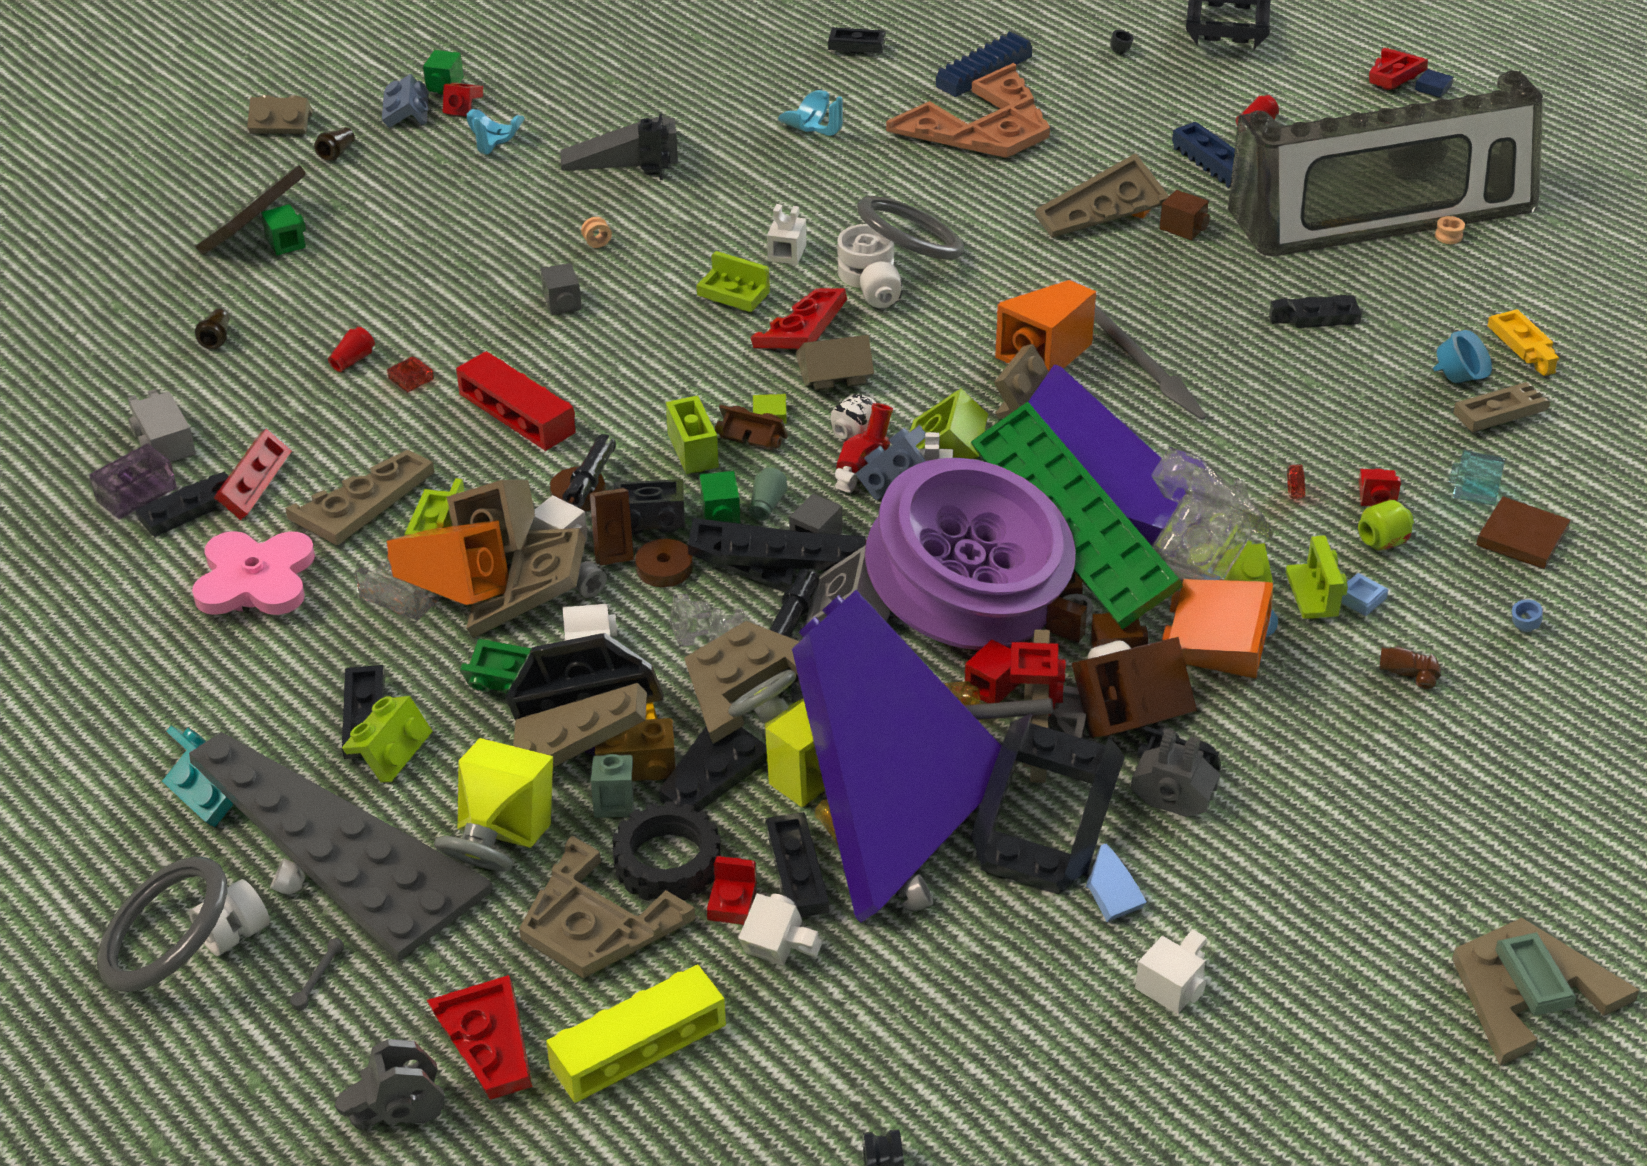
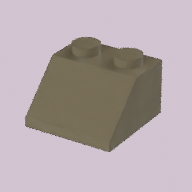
M869 335L803 343L796 352L797 362L805 387L814 386L815 391L834 388V383L845 381L847 386L866 384V379H869L874 374Z
M503 479L447 497L452 526L499 520L505 554L522 549L535 516L528 480Z

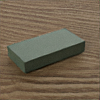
M1537 932L1497 941L1495 951L1533 1016L1574 1007L1577 997Z

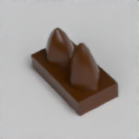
M620 488L590 493L595 562L601 566L634 560L628 490Z

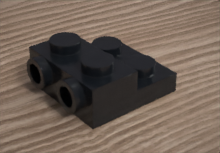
M683 479L614 482V489L624 488L629 492L632 535L642 533L645 529H657L662 533L677 531L678 528L685 527Z

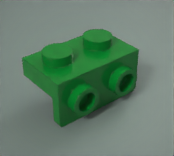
M478 638L470 664L462 663L460 672L467 684L474 690L489 692L490 689L507 694L531 648Z

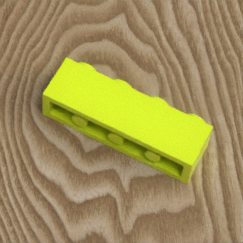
M698 964L683 972H677L669 979L647 990L639 991L631 998L609 1009L601 1010L592 1018L572 1028L563 1029L554 1037L546 1040L550 1069L573 1102L577 1103L726 1026L725 998Z

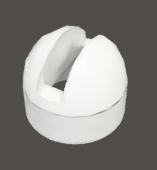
M284 858L277 869L270 889L283 894L296 893L302 888L305 874L296 863Z

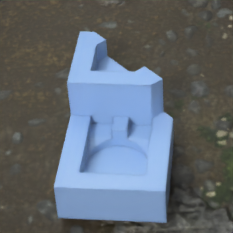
M1107 844L1101 845L1097 851L1096 860L1086 887L1090 889L1106 922H1109L1143 908L1146 900L1114 851Z

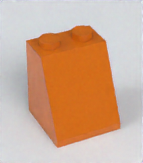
M1067 280L1000 302L997 307L995 358L1010 363L1023 346L1033 344L1044 360L1048 371L1051 370L1054 364L1064 369L1092 345L1096 291Z
M499 520L428 529L386 541L388 560L391 564L393 577L464 605L474 604L505 593L509 573Z
M1183 579L1181 591H1176L1171 600L1170 612L1175 613L1172 626H1165L1162 640L1179 637L1185 664L1257 679L1272 613L1273 583L1262 581Z

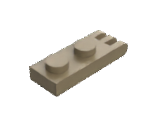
M1525 382L1456 402L1453 414L1471 432H1475L1543 412L1549 408L1550 402L1545 397H1542L1538 390H1534V386L1531 383Z

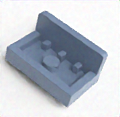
M409 74L400 81H393L387 85L383 97L382 121L388 128L411 114L421 125L427 123L429 91L422 81H417L412 74Z
M920 425L911 432H908L904 427L889 439L892 444L891 447L884 451L879 446L864 458L868 464L855 474L875 500H878L885 494L892 481L902 472L926 461L915 446L925 439V431Z

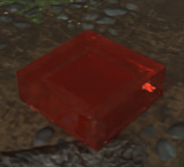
M414 356L387 369L388 379L407 393L434 379L433 370Z

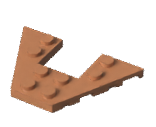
M1014 63L972 82L973 93L1000 108L972 123H965L930 101L886 121V131L1005 158L1034 146L1050 136V127L1047 121L1043 119L1040 108L1037 109L1034 105V97L1029 88L1025 87L1024 79L1020 78L1016 72V64Z

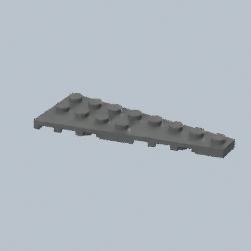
M220 732L189 753L190 763L398 962L492 893V883L482 875L223 732Z

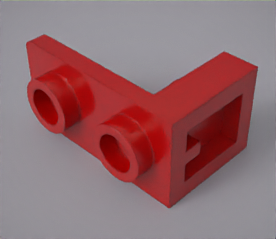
M1011 642L1010 683L1049 685V698L1052 699L1054 710L1055 703H1063L1066 660L1058 659V644Z

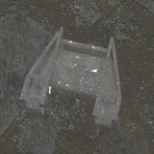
M1169 446L1151 476L1163 496L1179 504L1152 547L1178 576L1181 583H1183V579L1224 580L1253 532L1269 538L1272 537L1273 532L1263 513L1200 457Z

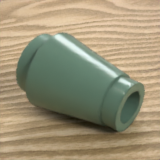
M764 468L755 476L749 513L754 518L759 520L768 519L787 491V478L781 471L775 468Z

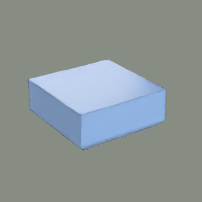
M1357 573L1347 581V595L1342 596L1341 603L1367 616L1387 599L1388 589Z

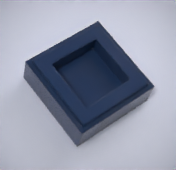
M1427 69L1416 81L1415 90L1440 98L1452 86L1454 76Z

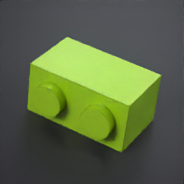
M699 396L665 402L667 433L685 473L690 474L718 468L717 434Z

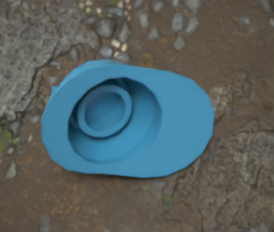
M1468 330L1453 332L1451 337L1437 348L1439 363L1433 367V371H1443L1451 382L1462 383L1473 379H1483L1491 375L1492 363L1488 350L1480 338L1473 332Z

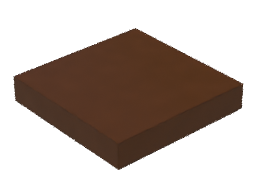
M1503 496L1480 531L1476 545L1545 569L1566 534L1571 519Z

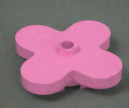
M234 531L221 533L213 537L205 546L207 564L213 571L200 577L193 585L192 592L195 605L200 611L212 615L224 614L232 610L243 612L242 607H257L260 612L271 615L285 614L295 610L302 604L305 597L302 580L296 574L308 568L314 561L315 553L312 540L309 536L300 532H284L263 543H257L245 533Z

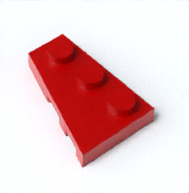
M509 975L426 1000L431 1011L490 1100L533 1087L514 986Z

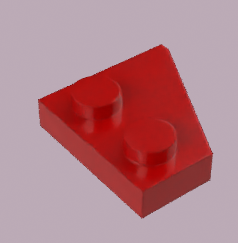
M1383 48L1381 50V58L1376 59L1375 66L1369 72V83L1379 85L1382 89L1386 90L1396 89L1398 85L1414 79L1417 75L1428 69V59Z

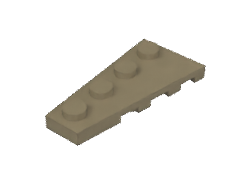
M636 683L516 719L513 746L553 756V767L645 721L647 692Z

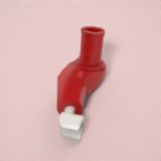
M873 403L867 431L857 434L843 443L835 471V477L838 479L835 484L836 489L852 493L858 481L855 473L868 464L864 458L879 446L884 451L889 448L890 441L886 435L891 413L893 412L892 407Z

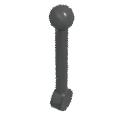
M333 938L328 942V951L302 991L296 992L291 996L290 1001L293 1009L301 1011L307 1008L309 1004L308 995L335 954L343 951L344 943L341 939Z

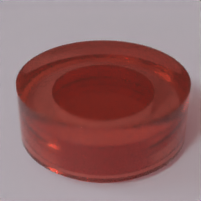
M1293 464L1287 467V488L1291 499L1305 498V476L1302 464Z

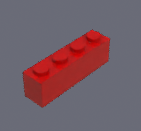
M485 351L456 368L459 394L544 451L576 433L575 411L569 402L562 400L551 393L546 387L537 384L524 373H520L491 353Z

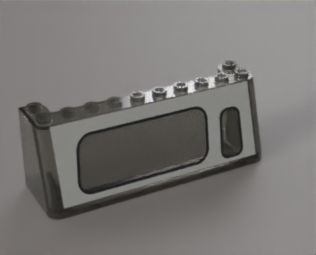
M1511 70L1498 77L1497 87L1500 90L1480 95H1466L1449 100L1439 99L1435 102L1409 104L1405 107L1393 109L1382 108L1374 112L1352 113L1349 116L1336 118L1326 117L1317 121L1295 122L1292 125L1279 126L1264 111H1254L1250 114L1239 115L1228 210L1256 250L1266 256H1281L1437 229V221L1445 216L1457 217L1463 220L1465 224L1532 213L1537 209L1540 197L1543 95L1521 71Z

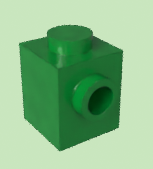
M434 50L423 66L425 86L429 92H437L443 95L445 84L460 83L464 75L461 53Z
M290 204L261 212L266 239L276 256L306 248L303 232H306L304 219L301 214L297 215Z
M735 472L699 474L704 519L741 524L740 497Z

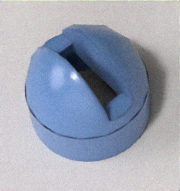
M1526 599L1514 604L1512 607V621L1517 629L1523 632H1531V630L1540 627L1543 611L1538 602ZM1525 614L1526 619H1523L1521 615Z

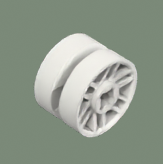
M868 224L848 227L839 234L838 276L847 285L861 288L860 276L863 270L874 262L885 261L894 265V242L880 235Z

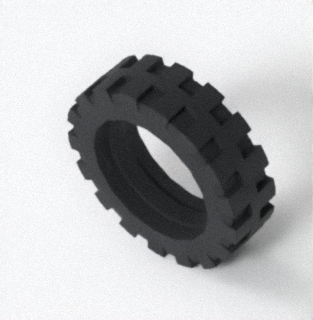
M665 802V805L657 806L654 803L647 805L646 809L641 812L638 809L629 814L630 818L627 821L623 819L618 825V833H614L612 840L614 869H616L618 881L620 883L624 882L625 889L631 894L636 892L639 894V898L650 901L651 898L657 899L666 890L684 901L689 899L688 895L692 893L698 895L705 890L707 883L712 884L714 882L715 859L718 856L721 857L720 835H718V828L715 822H710L709 815L702 810L697 812L694 810V806L684 804L683 807L676 806V802ZM665 835L685 837L694 842L700 849V852L690 862L680 867L669 869L649 867L639 862L634 856L635 851L644 842Z

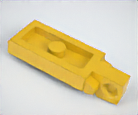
M1518 309L1489 317L1487 326L1521 359L1525 360L1528 364L1533 363L1535 370L1543 376L1556 373L1559 357L1552 348L1553 341Z

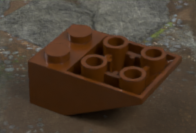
M1179 637L1071 663L1083 712L1086 714V724L1090 738L1134 729L1197 711Z

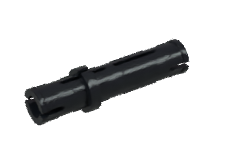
M601 434L596 437L581 466L573 471L570 477V485L563 494V501L568 503L571 497H573L574 500L571 505L580 508L583 506L588 494L597 487L599 483L598 476L616 448V442L613 438L608 445L605 444L609 435Z
M802 569L798 572L791 589L785 591L781 601L782 606L769 630L790 638L801 615L807 613L811 603L810 598L820 582L818 575L814 571H811L806 581L804 579L808 569Z

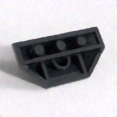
M600 633L532 647L506 694V701L516 720L636 683L647 692L646 703L663 700L664 694L650 663L608 634Z

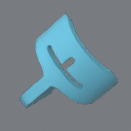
M816 90L808 94L797 111H786L778 117V120L781 123L805 132L816 131L832 136L842 128L843 99L839 96L836 98V101L829 105V123L827 126L820 125L829 104V93L822 90Z
M471 109L467 113L469 127L476 135L477 150L482 154H489L497 144L511 140L524 121V116L517 115L511 120L512 125H504L492 121L478 109Z

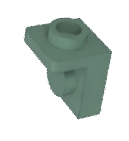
M608 754L593 757L591 789L594 818L629 817V814L634 811L633 757L631 755Z

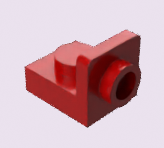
M465 83L445 84L443 91V113L467 116V113L471 110L472 100L483 97V86Z
M1360 469L1359 489L1361 506H1373L1389 500L1398 501L1401 479L1399 476H1396L1395 470Z
M718 856L714 863L715 880L707 906V920L744 925L757 891L756 862L741 858Z

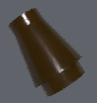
M348 127L321 133L314 143L315 152L323 160H336L355 141V135Z
M215 309L208 317L197 324L195 336L197 342L202 347L215 349L221 347L226 342L227 327L230 320L228 313L222 309Z

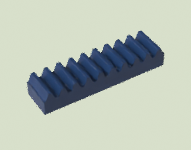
M1009 31L1007 37L1002 35L999 41L994 39L991 45L986 43L984 49L979 47L976 53L971 51L969 57L963 55L961 61L956 59L953 65L948 63L946 69L940 67L936 76V87L954 97H958L972 89L973 81L1012 63L1017 65L1031 58L1032 45L1029 40Z
M1196 121L1173 130L1172 142L1174 150L1180 149L1183 156L1188 154L1190 161L1195 160L1197 166L1203 165V171L1205 172L1210 170L1212 177L1218 175V181L1220 183L1225 181L1227 188L1233 186L1234 193L1241 192V198L1244 199L1265 191L1270 186L1271 174Z

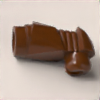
M1398 645L1390 648L1382 647L1380 670L1412 678L1416 677V685L1422 689L1435 687L1436 680L1441 676V668L1437 658L1432 653L1429 657L1418 653L1415 654L1413 651Z

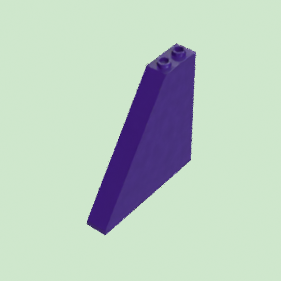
M1054 364L1028 402L1160 557L1175 562L1180 551L1189 548L1193 529L1198 531L1204 517V510L1200 509L1202 494L1061 366Z
M855 590L845 600L840 595L833 599L822 610L827 617L821 622L816 616L798 632L803 639L792 648L854 914L856 919L862 923L878 912L982 802L1001 745L863 596Z

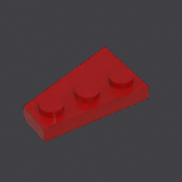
M816 288L792 306L793 313L784 318L777 317L771 321V329L766 333L756 332L750 338L753 348H788L798 350L803 343L817 341L847 301L845 288Z

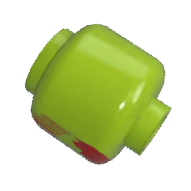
M1389 500L1370 506L1362 512L1358 523V532L1366 545L1378 551L1387 550L1404 544L1410 539L1414 519L1412 513L1400 502Z

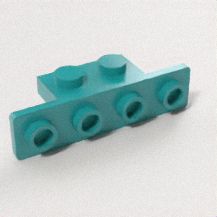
M171 725L166 732L183 746L186 751L162 782L203 821L216 827L233 806V803L190 763L189 753L205 743L206 740L188 727L183 732Z

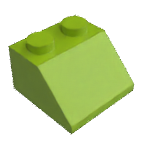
M960 388L915 418L910 432L920 425L925 433H939V449H953V458L976 460L979 454L974 449L971 441L986 431L985 426L989 414ZM925 439L915 445L916 448L925 449Z

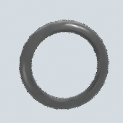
M879 196L863 197L857 203L858 214L866 224L883 237L908 250L943 260L957 259L964 252L963 241L954 231L935 217L918 208L894 199ZM874 210L890 212L916 222L939 236L947 245L934 244L911 236L883 220Z
M193 856L180 859L150 876L133 891L111 919L101 939L97 953V968L103 983L113 990L123 992L143 990L161 982L176 972L196 953L216 926L224 909L228 893L227 878L220 864L206 857ZM200 876L203 878L207 885L204 903L197 918L184 936L168 952L151 964L138 970L123 971L118 966L120 947L128 929L141 911L156 896L171 885L190 877Z

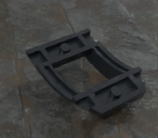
M1189 0L1185 29L1197 46L1199 36H1204V40L1221 41V37L1232 38V42L1248 43L1249 39H1254V51L1269 36L1271 0ZM1202 1H1208L1207 5L1213 7H1223L1224 3H1235V8L1250 9L1251 5H1256L1255 24L1200 20Z
M1033 713L1010 723L987 784L970 840L974 842L980 870L1059 895L1071 887L1072 881L1081 875L1087 876L1125 756L1110 736L1107 744L1102 745L1031 723ZM1018 761L1092 784L1070 854L994 830Z

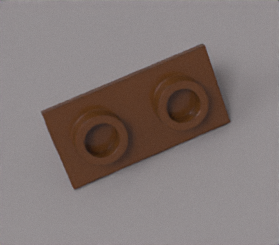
M736 405L732 407L719 406L723 421H717L715 432L720 434L722 439L743 443L746 434L751 433L748 439L749 445L773 450L774 448H780L782 438H788L783 420L776 415L770 413L761 415L749 412L744 407Z

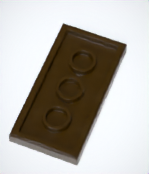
M299 164L269 185L195 246L201 255H205L234 235L301 180L306 174L304 169Z

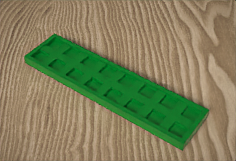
M1029 402L1023 404L971 441L974 449L984 462L1000 466L1023 477L1041 490L1059 509L1071 530L1074 540V572L1122 630L1183 587L1178 576Z

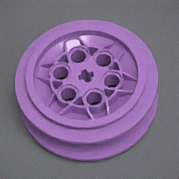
M940 458L925 461L908 468L889 485L882 498L878 517L874 521L867 537L865 562L868 575L877 594L886 606L903 622L936 641L955 647L981 650L991 639L1006 647H1011V642H1025L1034 636V630L1043 629L1047 623V605L1057 599L1064 591L1074 571L1075 545L1071 530L1059 509L1041 490L1023 477L988 462L966 458Z

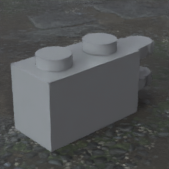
M156 389L148 391V398L140 401L136 395L128 397L129 406L134 416L128 418L134 437H138L144 455H151L156 466L196 454L191 429L170 392L158 394Z

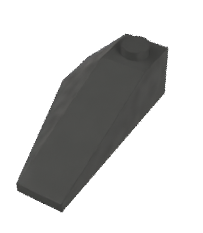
M659 117L651 119L652 122H658ZM663 117V126H668L669 140L668 144H665V151H670V164L678 163L675 118ZM640 122L560 150L561 171L640 166V148L651 147L639 146L638 125Z

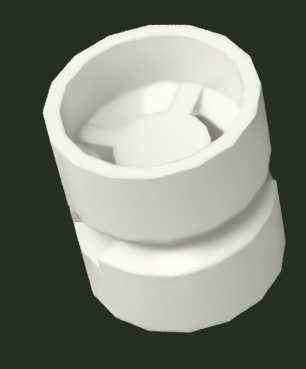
M243 879L227 887L228 893L224 909L216 926L204 942V945L216 956L239 944L240 935L250 937L270 923L268 912L254 888ZM204 902L189 911L192 924L197 918Z

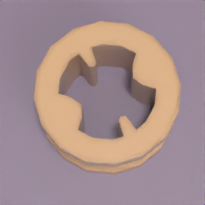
M1454 216L1441 217L1437 221L1435 238L1445 244L1459 243L1463 239L1465 223Z
M591 217L582 225L581 234L592 248L605 246L612 237L611 229L601 217ZM596 229H599L598 231H599L600 233H599L598 235L594 236V232H593V231L596 230Z

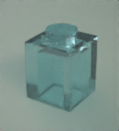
M1463 450L1461 462H1453L1449 483L1455 484L1453 498L1495 506L1506 458Z

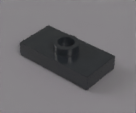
M833 27L828 39V50L850 51L854 54L863 52L883 53L886 31Z

